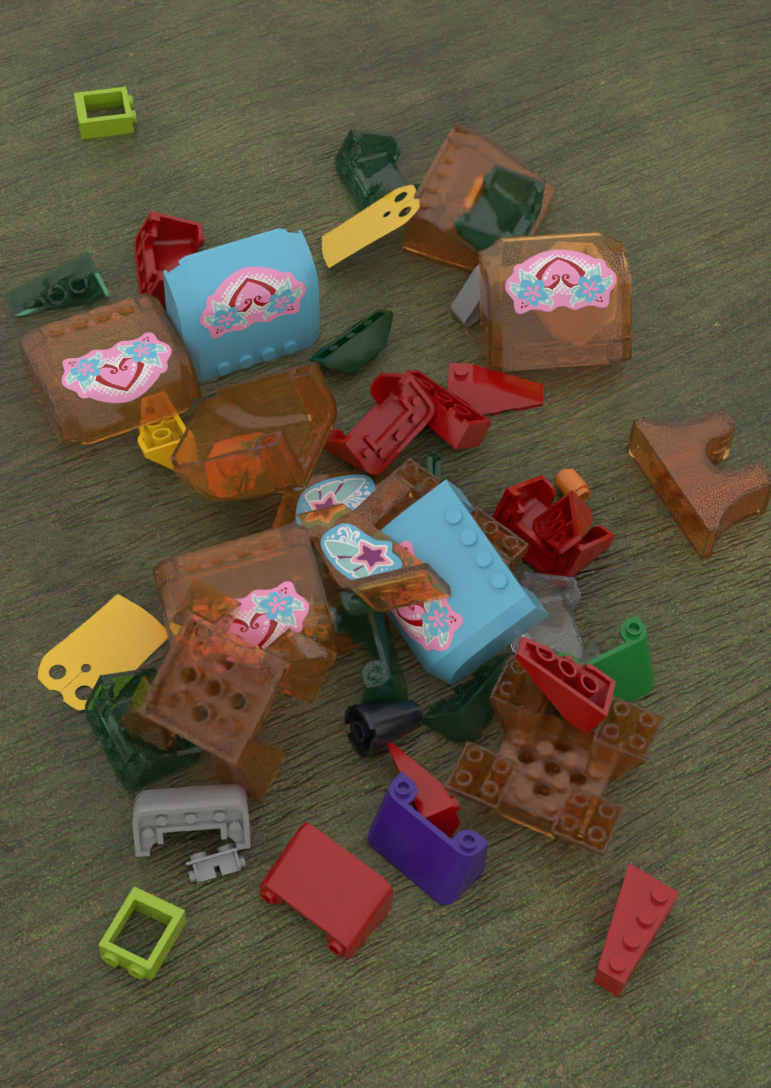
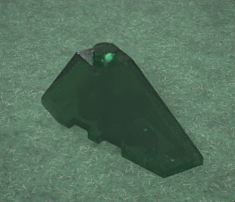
M85 251L4 294V297L14 316L91 305L110 295L90 254L88 251Z
M515 652L493 656L473 672L474 679L457 685L454 688L455 694L447 701L441 698L422 717L423 724L454 743H473L482 737V732L488 727L515 663Z

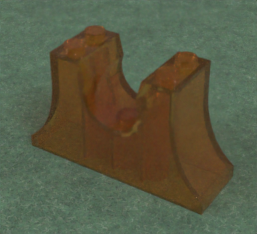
M724 409L684 422H658L645 417L634 419L627 451L701 561L711 557L715 542L727 529L741 521L766 512L771 498V472L765 468L763 463L748 465L737 471H723L713 466L728 457L736 430L734 420L727 415Z

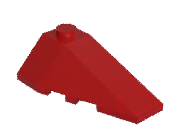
M449 363L447 390L482 415L491 413L494 416L499 415L500 411L510 409L520 411L543 406L544 384L474 364Z
M393 742L388 743L387 746L399 774L403 772L417 786V796L412 802L415 810L451 838L460 825L456 812L460 811L461 808L455 795L449 796L444 785Z

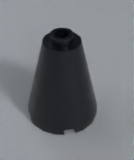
M413 700L351 705L346 709L344 717L345 725L350 724L351 732L347 733L348 739L358 755L362 757L367 755V758L372 757L386 748L388 743L395 742L419 726L423 717V711L421 706Z

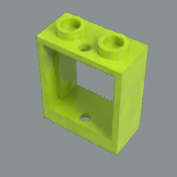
M126 87L74 93L81 140L134 133L133 124L137 123L136 112L131 110L134 108L132 95H128ZM124 106L125 114L87 118L86 110Z
M134 886L99 943L102 960L113 967L119 965L128 969V973L137 979L146 978L152 981L186 924L185 910ZM134 910L167 925L166 930L148 960L114 945L115 940Z

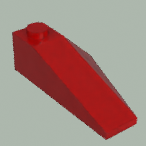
M571 490L533 520L534 531L559 553L563 554L583 538L593 523L592 510Z
M526 637L520 639L514 657L565 720L585 734H588L607 717L616 683L615 680L591 664L586 663L582 666L575 663L573 657L567 654L561 657L554 654L550 647Z

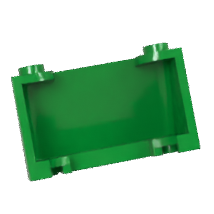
M638 615L624 621L620 626L619 635L624 644L583 664H580L578 659L568 652L556 654L561 657L567 654L573 657L575 663L582 666L586 663L591 664L616 681L608 713L648 694L654 684L647 629ZM540 689L541 695L546 700V702L553 710V712L560 720V722L569 729H577L570 722L564 719V717L560 714V712L555 708V706L551 703V701Z

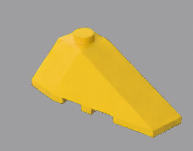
M165 391L141 398V423H139L138 445L145 458L172 470L185 469L190 465L198 463L193 439Z

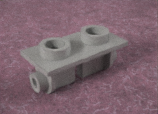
M234 843L218 847V853L207 856L206 851L191 855V861L185 863L186 867L192 865L193 870L188 871L190 882L196 881L198 884L216 878L214 870L216 866H219L222 876L241 871L242 867H246L244 856L238 857L237 852L242 849H236Z

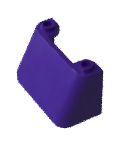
M401 772L391 782L369 828L368 843L373 850L434 901L441 905L452 904L484 872L489 842L473 830H463L453 839H450L410 806L417 796V786L411 778Z

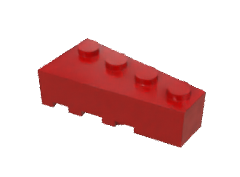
M406 370L405 374L412 375L434 404V416L427 425L455 449L479 447L492 421L421 371Z
M630 863L626 870L593 981L617 997L621 995L674 908L679 895L678 891Z

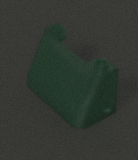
M351 129L335 157L336 172L359 213L393 190L408 186L395 164L401 154V146L393 134ZM415 184L414 187L417 192L414 198L419 199L420 206H422L430 194L423 184ZM407 192L397 195L395 202L403 200ZM406 207L401 212L409 210L411 207ZM390 211L386 212L383 217L388 216Z
M495 164L492 170L486 172L483 178L482 185H485L484 193L470 214L464 212L462 216L459 215L454 225V228L457 229V234L489 260L512 257L518 254L540 216L546 185L545 182Z
M360 590L340 592L333 622L336 634L347 633L351 637L352 643L365 641L371 661L362 670L364 687L361 698L357 699L355 704L407 700L409 696L408 688L386 615L364 592Z
M156 667L100 675L85 704L87 721L121 785L126 790L141 788L191 765L199 759L203 752L199 741L194 736H184L180 739L160 703L166 689V684Z

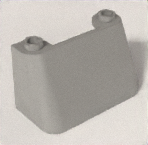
M239 784L152 789L142 791L135 797L132 826L136 857L150 856V849L156 842L164 844V832L221 828V839H227V836L232 838L236 843V849L251 848L247 792Z

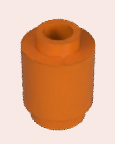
M563 469L557 474L555 486L564 496L573 490L583 502L590 497L591 492L588 484L574 469Z

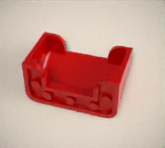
M155 211L149 212L134 241V256L141 305L147 307L166 306L163 271L166 270L169 273L180 265L179 260L185 256L197 253L199 247L204 245L205 234L202 230V223Z
M381 372L370 385V395L376 402V405L346 436L339 429L331 428L325 431L317 441L327 452L367 474L377 475L382 473L434 416L435 408L433 402L411 374Z
M540 475L506 488L491 518L490 524L496 536L550 582L559 585L569 581L611 545L615 535L607 528L598 525L591 528L580 541L563 554L559 553L534 531L533 520L551 507L556 497V490L552 483Z
M304 823L296 831L259 886L260 896L265 902L270 905L274 903L277 905H281L283 902L287 903L326 933V938L329 942L327 946L331 952L337 956L343 955L348 960L392 910L393 888L389 882L309 823Z

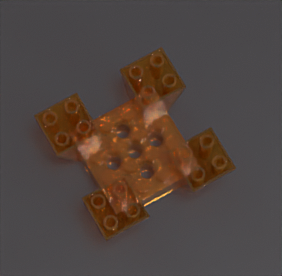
M194 578L169 625L176 638L154 680L143 676L118 725L164 750L168 749L175 733L211 753L213 777L226 784H239L246 790L248 796L262 802L287 752L258 737L280 692L313 703L338 653L290 628L265 649L229 630L242 603ZM228 656H231L234 660V666L231 670L227 671L224 662ZM194 668L197 676L195 681L190 683L187 674L190 669ZM216 681L221 685V691L217 696L211 690L213 683ZM240 694L246 700L245 706L242 709L236 706V698ZM203 706L208 711L205 721L199 718V710Z
M510 654L489 696V701L507 735L498 753L467 741L444 789L479 807L580 850L604 857L625 809L624 806L603 798L611 781L645 764L663 723L664 716L612 696L607 717L600 722L596 732L590 731L588 734H585L567 720L550 714L551 701L514 655Z

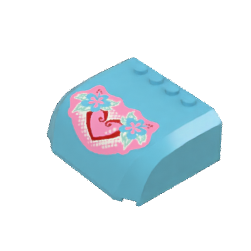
M274 229L185 256L178 261L180 265L169 273L166 270L163 271L169 345L186 379L202 382L218 376H224L243 368H249L253 365L312 347L319 338L320 302L318 277L310 249L301 230H298L297 233L287 232L286 229Z
M446 479L403 511L373 537V539L378 541H391L395 546V555L404 563L405 569L396 578L382 584L369 586V588L425 671L453 686L549 614L534 593L521 586L471 515L474 508L462 491Z

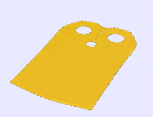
M408 185L393 190L322 236V254L328 268L405 224L420 208L419 199L414 198L417 192L415 187ZM407 192L403 200L395 202L397 195ZM411 207V211L406 216L399 217L401 210ZM390 211L387 217H383L386 212Z
M117 594L42 658L38 670V680L49 690L60 692L63 695V701L76 710H86L100 706L172 634L146 610ZM89 664L91 670L89 672H82V665ZM54 665L64 666L66 675L58 680L51 678L49 675L51 667ZM83 685L89 686L93 691L92 696L87 700L78 699L75 695L78 687Z

